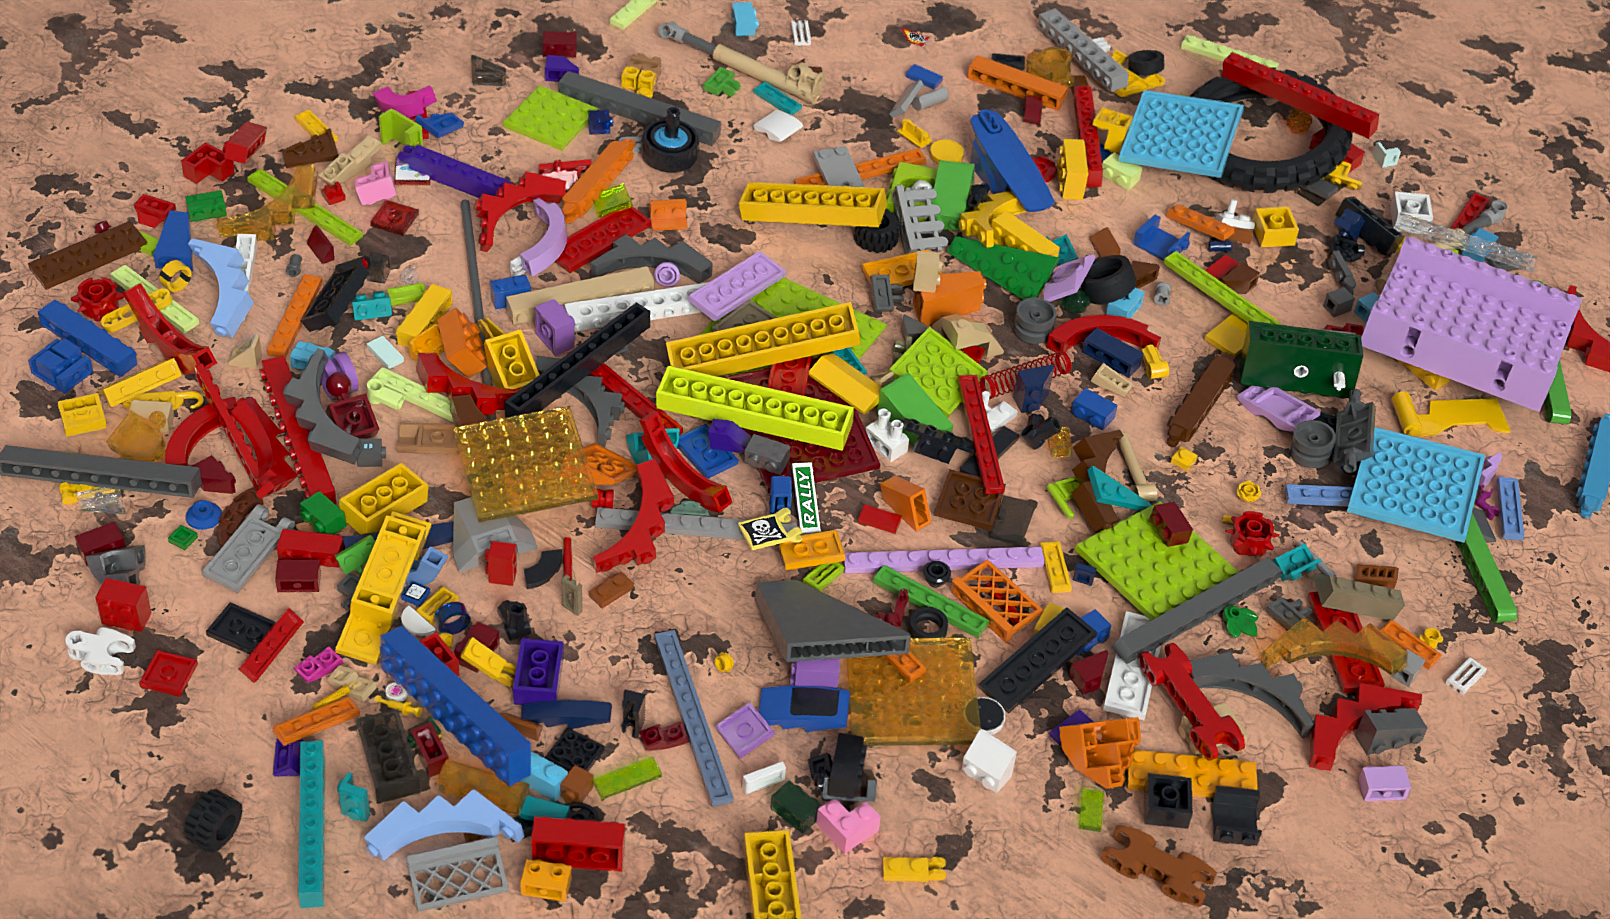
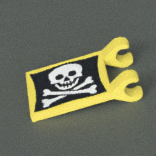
M782 508L775 514L738 523V527L751 550L788 541L796 543L802 541V536L800 535L802 534L801 528L795 527L787 533L781 522L788 523L791 521L788 515L791 512L788 508Z

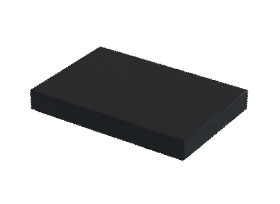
M230 602L206 630V635L250 654L274 625L275 621Z

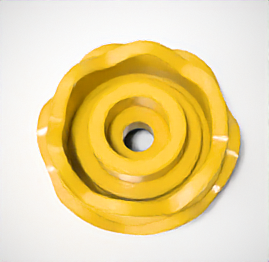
M1245 481L1238 486L1237 495L1243 502L1252 503L1259 499L1261 490L1258 484Z

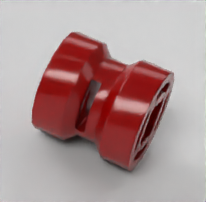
M594 488L592 508L605 507L613 509L614 490L601 491V489Z

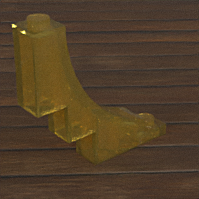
M1305 617L1261 652V663H1263L1266 669L1272 664H1277L1281 658L1290 664L1300 659L1321 655L1346 656L1363 660L1383 669L1391 676L1398 671H1403L1408 664V652L1371 623L1355 634L1338 620L1322 631Z

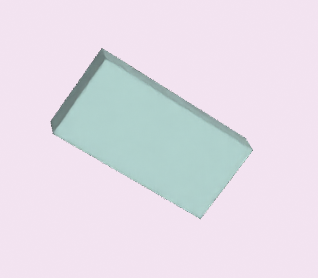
M384 336L367 343V349L388 370L404 362V357Z

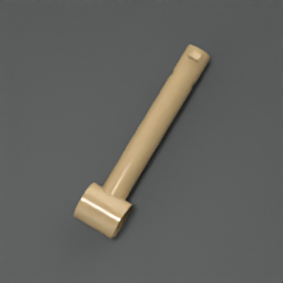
M1121 430L1124 436L1118 442L1136 485L1133 487V492L1148 502L1156 501V485L1154 483H1147L1125 430Z

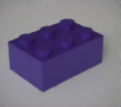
M521 638L513 686L514 705L558 700L564 660L563 641Z

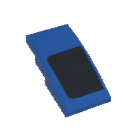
M816 686L765 687L761 690L759 714L769 726L781 725L782 729L804 727L806 732L844 728L847 727L850 692L849 690Z

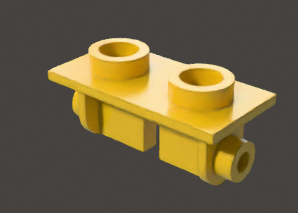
M910 119L902 120V128L898 129L897 132L916 146L923 148L933 142L930 139L929 133L920 127L916 128V124L911 122Z

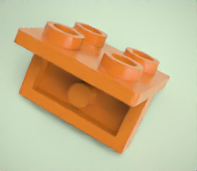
M686 199L650 201L648 209L650 220L652 221V231L687 229Z

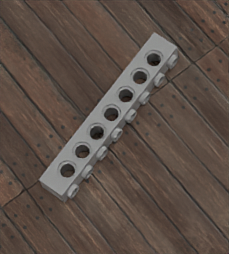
M1056 8L1039 14V29L1110 92L1128 86V71Z

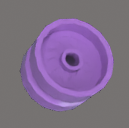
M343 351L334 354L332 360L327 357L328 362L321 378V384L328 398L331 400L337 398L329 394L326 389L328 377L336 372L344 373L350 378L351 390L348 394L358 391L357 374L347 353Z

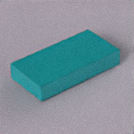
M527 796L520 812V818L534 821V817L544 816L566 819L570 812V806Z

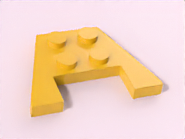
M1117 49L1114 50L1112 58L1121 65L1127 61V55ZM1124 68L1128 71V86L1113 92L1120 97H1125L1165 84L1166 79L1158 74L1149 75L1143 79Z

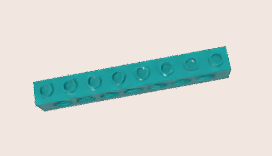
M322 740L301 742L298 895L301 908L324 907L325 750Z

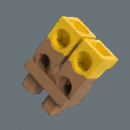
M642 53L632 55L631 60L622 72L621 88L636 91L637 87L638 89L645 87L654 92L656 81L661 75V58L656 56L652 59L647 58Z

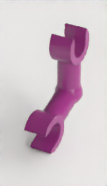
M1482 485L1478 492L1479 497L1475 503L1486 512V517L1489 520H1493L1494 515L1499 516L1500 510L1485 502L1486 499L1491 497L1493 489L1490 492H1486L1483 490L1484 485Z

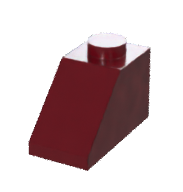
M1107 650L1071 665L1069 678L1082 695L1094 692L1100 688L1109 654Z
M429 722L411 729V735L420 761L428 777L430 778L450 770L449 756L432 723Z

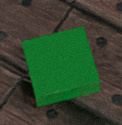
M180 525L168 537V542L186 550L198 538V534Z

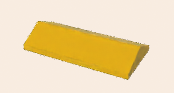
M834 353L821 356L809 370L810 377L864 415L879 403V393L882 387Z

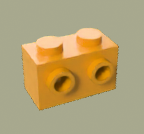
M526 859L521 879V895L566 902L572 880V866Z

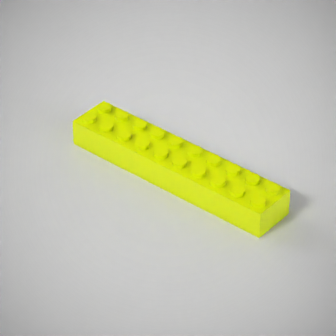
M672 366L667 367L656 392L657 409L713 421V419L733 421L741 428L842 451L853 424L854 407Z

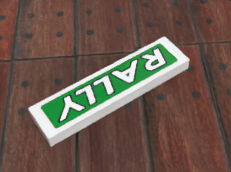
M812 462L792 463L799 528L802 530L800 535L819 533L821 529Z

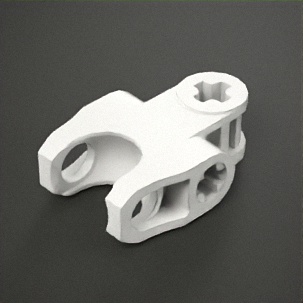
M99 628L96 634L76 630L69 633L65 639L69 657L73 660L81 661V666L84 670L100 675L123 674L125 670L124 662L112 655L118 652L131 653L136 647L133 638L109 628Z

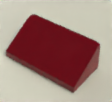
M317 225L314 226L307 240V245L321 264L333 261L335 259L334 246Z

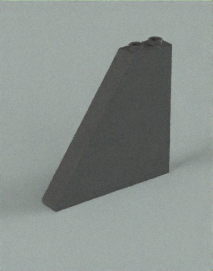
M798 580L756 582L755 601L786 662L909 654L910 633Z

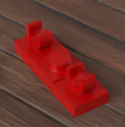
M591 159L561 162L562 170L567 172L577 171L578 179L581 177L580 173L585 172L592 164ZM543 163L538 166V174L540 175L555 171L554 163Z

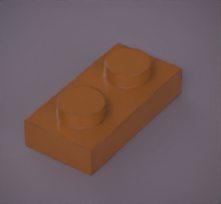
M620 571L590 590L589 597L603 609L634 589V583Z

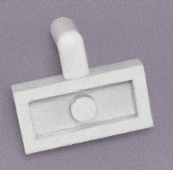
M1235 199L1230 200L1227 212H1224V214L1217 213L1215 220L1230 226L1254 230L1255 222L1250 219V216L1240 214V217L1234 216L1237 204Z
M984 391L982 397L991 434H993L1017 417L1018 411L1005 401L992 409L988 406L990 393Z

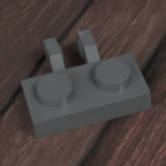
M872 275L870 277L874 312H892L894 310L893 303L904 301V296L892 295V292H899L903 288L902 285H891L889 275Z
M1280 597L1267 606L1266 612L1295 637L1308 629L1311 624L1307 619L1312 612L1309 606L1300 612L1297 611L1303 604V601L1300 599L1289 604Z

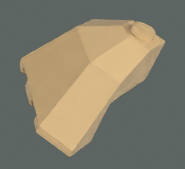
M953 314L941 317L931 326L945 339H949L955 350L979 345L985 348L984 354L987 358L1004 354V350L984 323Z

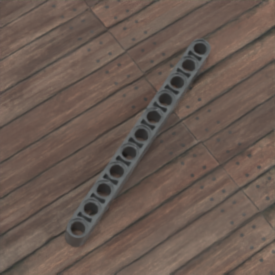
M1267 557L1124 635L1113 644L1112 649L1125 664L1131 663L1139 658L1140 653L1156 649L1224 611L1227 606L1234 605L1274 583L1281 577L1283 571L1270 557Z

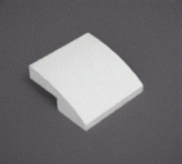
M775 110L753 126L755 131L767 133L769 140L781 142L802 128L803 124L795 117Z

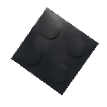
M1148 773L1144 786V824L1188 829L1193 815L1192 778Z

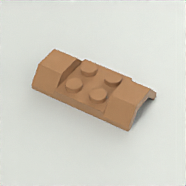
M400 422L399 443L396 445V450L398 453L477 455L478 443L462 445L455 424Z

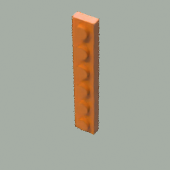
M304 274L267 348V355L276 357L284 355L285 358L287 357L302 326L301 319L312 305L323 283L322 277Z

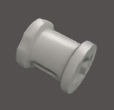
M1166 282L1157 283L1154 301L1158 305L1165 306L1170 303L1169 293L1171 285Z

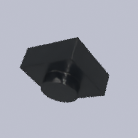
M828 752L808 759L811 779L813 781L815 773H819V766H823L828 777H830L832 759Z

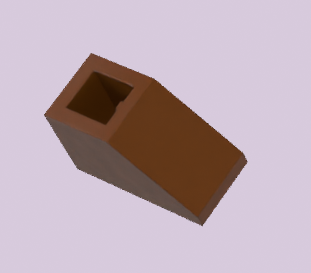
M1242 262L1237 267L1234 266L1230 273L1223 275L1220 282L1238 294H1247L1257 285L1260 272Z

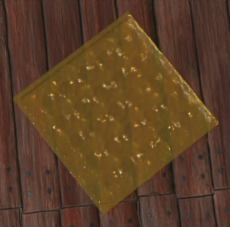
M570 406L453 428L479 523L598 499L595 482Z
M911 638L909 652L927 668L925 674L911 683L883 656L847 658L851 735L864 736L863 745L972 744L980 731V719L971 638Z

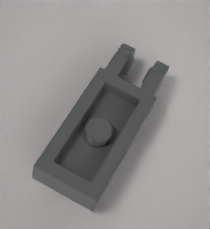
M1333 251L1328 261L1329 268L1333 271L1336 281L1340 283L1341 287H1345L1353 295L1354 291L1352 289L1356 287L1353 274L1340 251Z

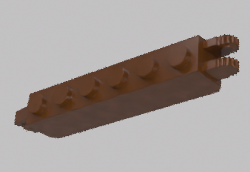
M1224 352L1221 356L1216 355L1213 361L1210 360L1208 362L1206 371H1202L1198 378V383L1194 382L1190 390L1191 393L1185 395L1183 404H1179L1175 411V416H1171L1168 420L1167 426L1169 429L1167 435L1169 437L1166 442L1168 446L1176 447L1180 441L1189 442L1232 380L1235 369L1233 362L1235 356Z

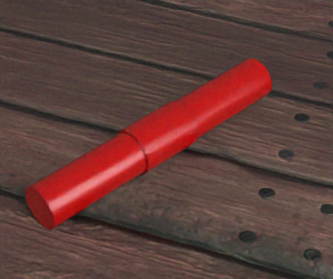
M565 537L563 539L564 577L568 575L571 581L572 542L570 537Z

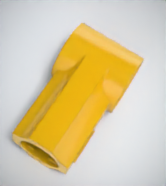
M1147 345L1141 350L1144 353L1143 360L1146 364L1148 379L1169 376V365L1167 361L1162 360L1157 347Z

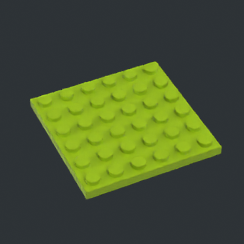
M1160 501V502H1158V503H1156V504H1154V505H1159V504H1163V503ZM1154 505L1113 525L1112 528L1105 529L1075 546V551L1092 567L1097 568L1096 570L1150 621L1239 573L1235 567L1194 531H1192L1188 543L1167 547L1160 538L1156 528L1150 522V515Z

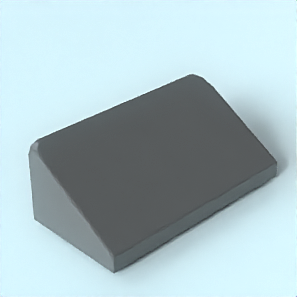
M1473 507L1472 513L1486 543L1496 542L1484 512Z

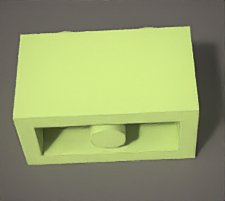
M1114 152L1103 161L1102 176L1130 190L1140 181L1143 167L1137 164L1119 162V155Z

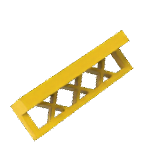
M168 358L97 391L99 395H104L110 408L134 398L135 394L145 393L182 376L175 359Z

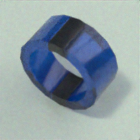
M461 602L447 603L441 606L434 615L439 631L452 635L465 630L471 621L466 606ZM461 615L454 622L444 623L447 619L453 616Z

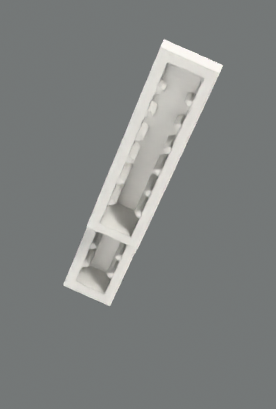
M237 234L236 249L239 250L244 259L239 269L243 270L249 280L244 291L250 293L258 245L256 234Z

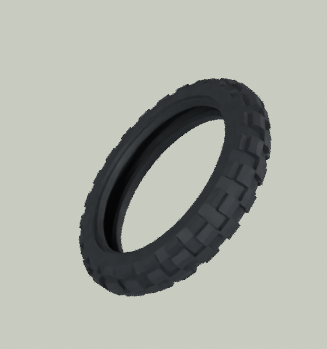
M1287 69L1285 71L1277 70L1334 94L1330 88L1323 83L1318 84L1317 80L1310 76H1300L1296 71ZM1216 76L1205 82L1204 85L1198 87L1190 95V97L1227 103L1252 98L1274 99L1222 76L1221 78ZM1316 117L1322 124L1326 135L1311 151L1292 159L1280 161L1251 160L1229 153L1221 178L1208 177L1213 180L1219 179L1223 185L1232 188L1238 186L1243 191L1249 192L1263 190L1264 193H1276L1277 190L1282 189L1285 192L1296 190L1300 185L1306 187L1318 182L1320 178L1328 176L1336 169V165L1339 166L1343 162L1347 152L1350 150L1353 132Z

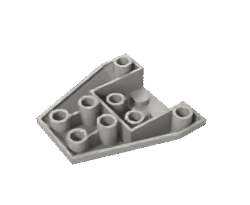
M493 491L454 502L453 558L459 573L479 567L478 557L485 555L486 549H490L492 541L517 544L518 555L538 549L531 530Z

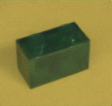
M789 780L771 796L770 809L800 833L804 834L816 823L818 809L822 805H820L817 799L811 798L799 785H795Z

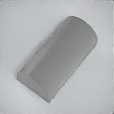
M943 87L914 98L912 101L915 110L920 111L947 101V88Z

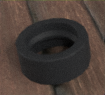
M921 607L911 614L908 632L913 641L923 646H935L945 640L948 630V618L942 611L934 607ZM921 621H932L939 625L940 630L925 632L920 630L916 624Z

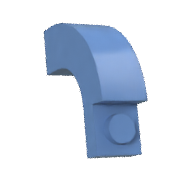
M430 546L422 558H419L418 561L414 560L406 583L410 584L412 581L421 585L431 583L443 568L448 555Z

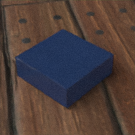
M1077 562L1073 581L1092 586L1097 568Z

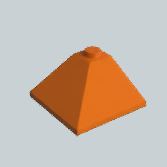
M593 443L566 455L559 477L572 485H614L636 475V465L638 464L597 443Z

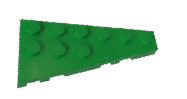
M955 236L947 250L949 254L973 269L981 271V274L1023 300L1039 297L1045 283L1060 260V257L994 244V247L987 248L980 241Z

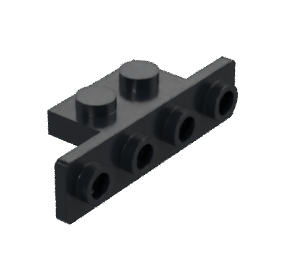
M904 418L902 421L904 430L919 435L913 447L915 453L949 464L956 449L971 454L975 453L973 442L967 437L961 438L950 431H941L933 425L921 424L916 419Z

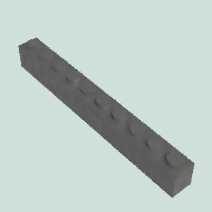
M567 71L559 81V93L598 109L646 125L660 119H666L667 109L676 107ZM677 107L681 111L680 121L689 124L696 130L699 142L713 146L721 135V121Z
M5 445L0 452V476L60 483L67 482L68 484H82L194 498L202 484L199 467Z

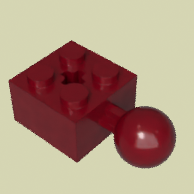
M341 372L331 374L326 381V389L329 394L338 398V402L328 405L325 411L327 416L340 429L354 437L367 439L376 436L380 429L367 394L350 398L348 394L351 390L350 378Z

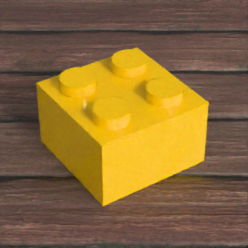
M1289 206L1255 209L1252 221L1255 222L1254 232L1261 247L1295 246L1299 228Z

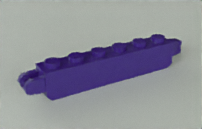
M405 145L403 151H400L397 155L401 161L409 164V169L430 176L429 179L477 198H480L482 194L496 196L497 189L504 182L511 184V181L420 145L416 147Z

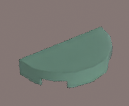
M682 501L680 505H677L675 508L672 507L670 514L709 517L708 510H705V508L700 506V503L694 501Z

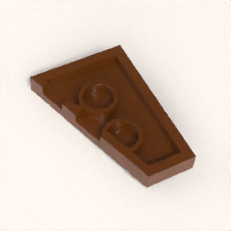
M331 128L325 130V133L319 136L317 134L312 136L310 140L304 143L299 142L282 150L286 168L331 161L339 156Z

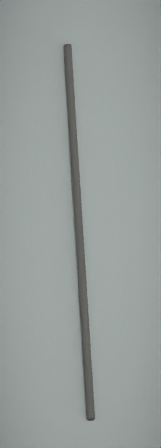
M465 199L461 201L474 317L475 323L479 327L478 320L482 319L484 321L470 202ZM480 330L479 336H480L481 340L483 341V346H482V348H483V351L485 352L484 342H485L486 339H485V336L483 335L482 331ZM487 366V368L481 371L482 383L493 386L492 377ZM495 410V414L486 416L490 422L498 427ZM502 459L492 460L496 495L507 505Z

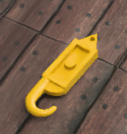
M196 391L135 394L134 398L123 403V407L130 409L132 400L171 402L173 410H177L184 403V399L195 398L198 402L191 405L190 408L196 409L203 404L204 398Z

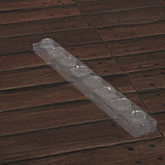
M1400 213L1395 229L1529 272H1533L1537 256L1530 253H1525L1404 213Z

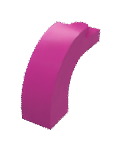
M430 85L408 95L395 94L389 86L373 93L376 103L383 113L392 108L407 118L424 113L423 108L437 102Z

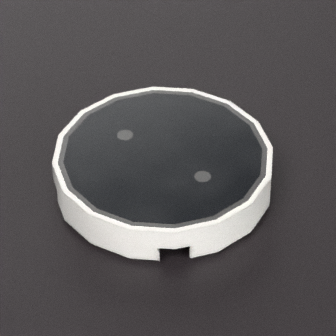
M988 697L974 698L964 708L963 722L975 734L980 729H983L989 734L994 735L1003 727L1005 711L1003 706L996 700Z

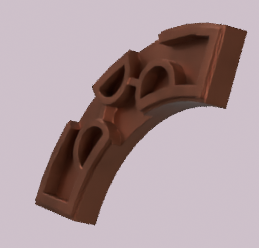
M255 486L235 497L228 508H225L222 512L217 530L220 548L240 527L244 518L258 504L263 505V499H260L256 494Z

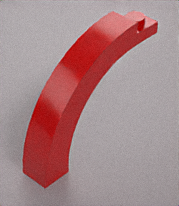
M1090 315L1067 321L1058 326L1049 334L1046 348L1055 353L1059 351L1066 352L1076 344L1084 342L1096 328L1142 349L1147 345H1153L1158 350L1161 337L1147 331L1149 325L1140 321L1114 315Z
M225 398L229 409L228 412L232 414L231 411L235 408L236 398ZM210 404L192 413L176 428L167 444L165 464L188 466L189 456L195 445L205 435L221 427Z
M653 410L639 420L644 431V435L641 438L650 456L656 460L662 473L680 492L692 501L700 503V506L718 513L733 503L726 485L715 483L702 476L680 455L671 442L658 411Z

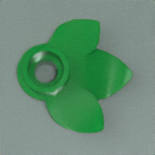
M1229 605L1224 609L1223 619L1226 622V629L1232 637L1236 639L1241 632L1253 637L1257 635L1255 621L1259 618L1255 612L1248 608L1239 609L1234 605Z

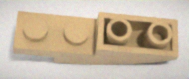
M367 135L347 155L344 153L339 155L318 175L319 178L330 185H335L337 181L342 183L351 179L372 163L371 157L382 148L381 142Z

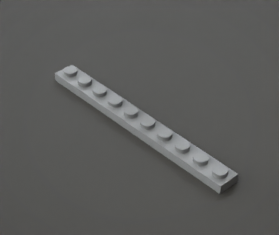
M598 507L595 528L630 530L637 519L639 511ZM661 513L665 521V534L746 540L738 527V523L747 520ZM781 523L787 533L797 527V524Z

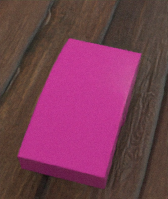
M328 646L315 658L311 655L294 667V670L309 683L329 674L344 662Z

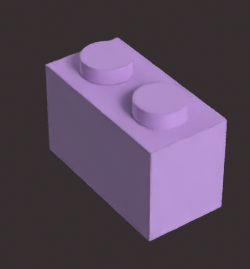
M1405 766L1363 767L1358 778L1364 801L1406 800L1411 789Z

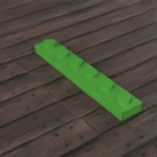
M886 565L873 578V583L895 595H898L901 589L902 591L903 588L907 589L910 603L920 608L934 607L939 609L948 618V623L976 638H979L989 625L988 619Z

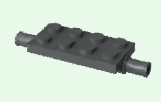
M1358 389L1349 391V401L1346 404L1345 410L1337 412L1334 464L1336 467L1344 465V470L1348 473L1351 470L1353 472L1356 470L1357 461L1373 457L1376 406L1373 402L1366 404L1361 402V391Z

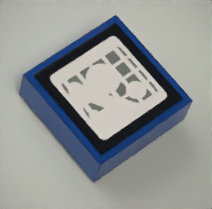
M412 581L403 592L402 600L420 607L431 593L430 588Z

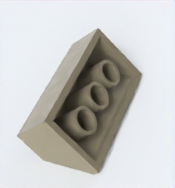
M1317 573L1314 575L1322 607L1394 620L1405 606L1401 590Z

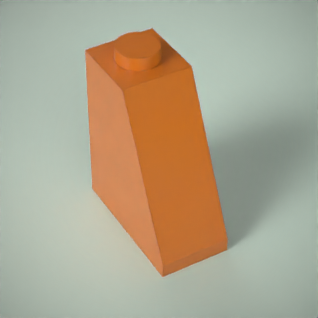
M893 476L880 483L884 502L898 515H902V519L913 530L918 531L932 523L925 488L898 476Z

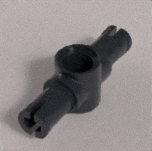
M981 183L971 186V195L968 200L970 207H977L979 203L987 202V195L990 191L989 184Z

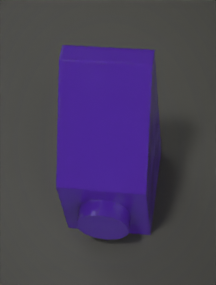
M547 55L545 81L559 82L567 71L579 74V68L564 56Z
M713 419L708 431L710 449L745 453V449L752 438L733 421Z

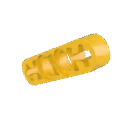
M165 288L148 294L152 301L155 300V306L158 310L169 306L173 300L169 290ZM129 304L102 317L101 325L108 333H113L138 321L134 313L130 317H124L125 313L133 312Z

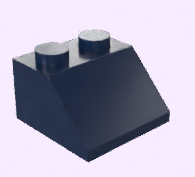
M1053 364L1018 371L1013 399L1021 413L1040 409L1050 391L1054 371Z

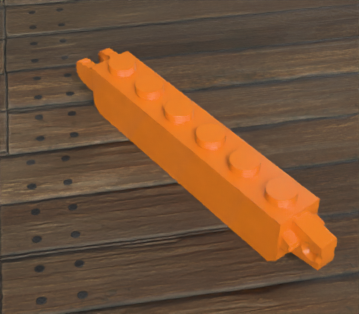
M626 138L622 142H611L563 196L564 206L562 207V213L566 214L564 219L567 224L574 222L578 217L582 218L634 158L633 149L636 146L634 139Z

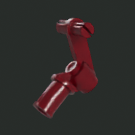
M903 588V591L902 589L899 591L894 612L884 614L878 611L877 614L872 616L901 629L900 625L906 604L909 601L908 590Z

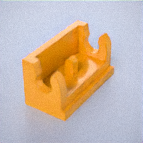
M437 323L408 342L409 357L416 362L418 360V353H437L439 355L445 351L440 328Z

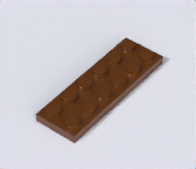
M128 221L28 263V266L43 288L47 290L141 250L142 246L147 244V241L133 223Z

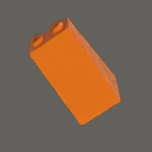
M981 271L941 274L940 285H936L935 293L914 291L913 305L918 321L930 326L941 317L953 314L963 316L979 311L981 303L984 302L983 290L986 289V280L982 277Z

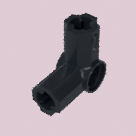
M1033 413L1029 416L1027 427L1022 430L1021 437L1033 450H1036L1045 443L1046 439L1061 432V426L1056 417L1051 416L1045 420L1041 414Z
M506 600L497 607V612L504 623L505 631L510 641L531 634V627L527 620V608L524 603Z

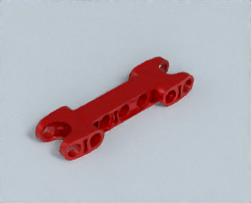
M1175 643L1165 645L1166 658H1157L1147 651L1139 654V665L1144 676L1152 686L1163 685L1193 726L1189 729L1190 739L1207 760L1211 761L1218 758L1216 744H1226L1235 751L1245 748L1244 736L1235 720L1230 715L1220 717L1191 678L1192 664L1178 645Z

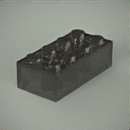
M390 710L355 719L356 733L376 804L419 794V775L399 710Z

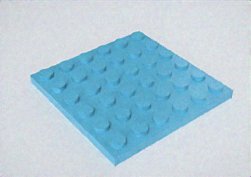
M1144 90L1121 149L1119 162L1221 178L1244 110V105Z
M1375 427L1373 457L1361 460L1347 512L1465 543L1485 455Z

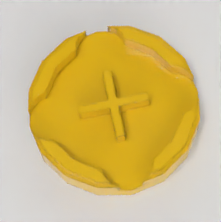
M938 140L930 147L931 159L939 164L940 160L961 162L964 156V149L953 140Z

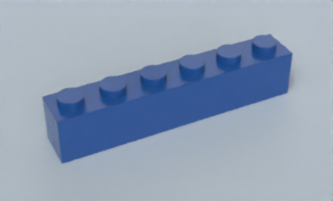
M55 299L38 311L40 324L61 339L65 338L81 348V352L117 376H123L138 365L137 354L132 347L126 346L118 338L109 335L106 330L100 329L92 321L86 320L78 312L69 309L66 304H62Z

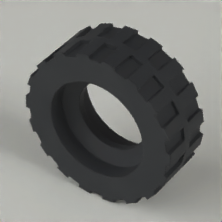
M1142 50L1133 52L1128 56V70L1136 75L1158 74L1165 68L1164 54L1160 51Z

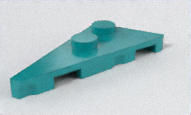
M1091 466L1087 470L1096 502L1139 511L1152 506L1151 503L1095 466Z

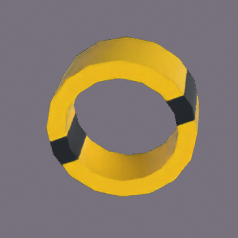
M173 260L162 268L159 280L169 291L178 292L188 285L192 273L190 268L179 260ZM179 270H182L179 278L173 283H170L173 275Z

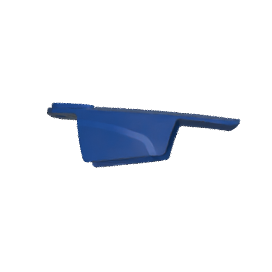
M985 109L979 114H974L970 120L975 133V139L972 142L971 164H975L974 171L984 184H989L990 191L994 194L1003 193L1009 187L1028 212H1038L1051 208L1055 200L1036 164L1009 124L995 111Z

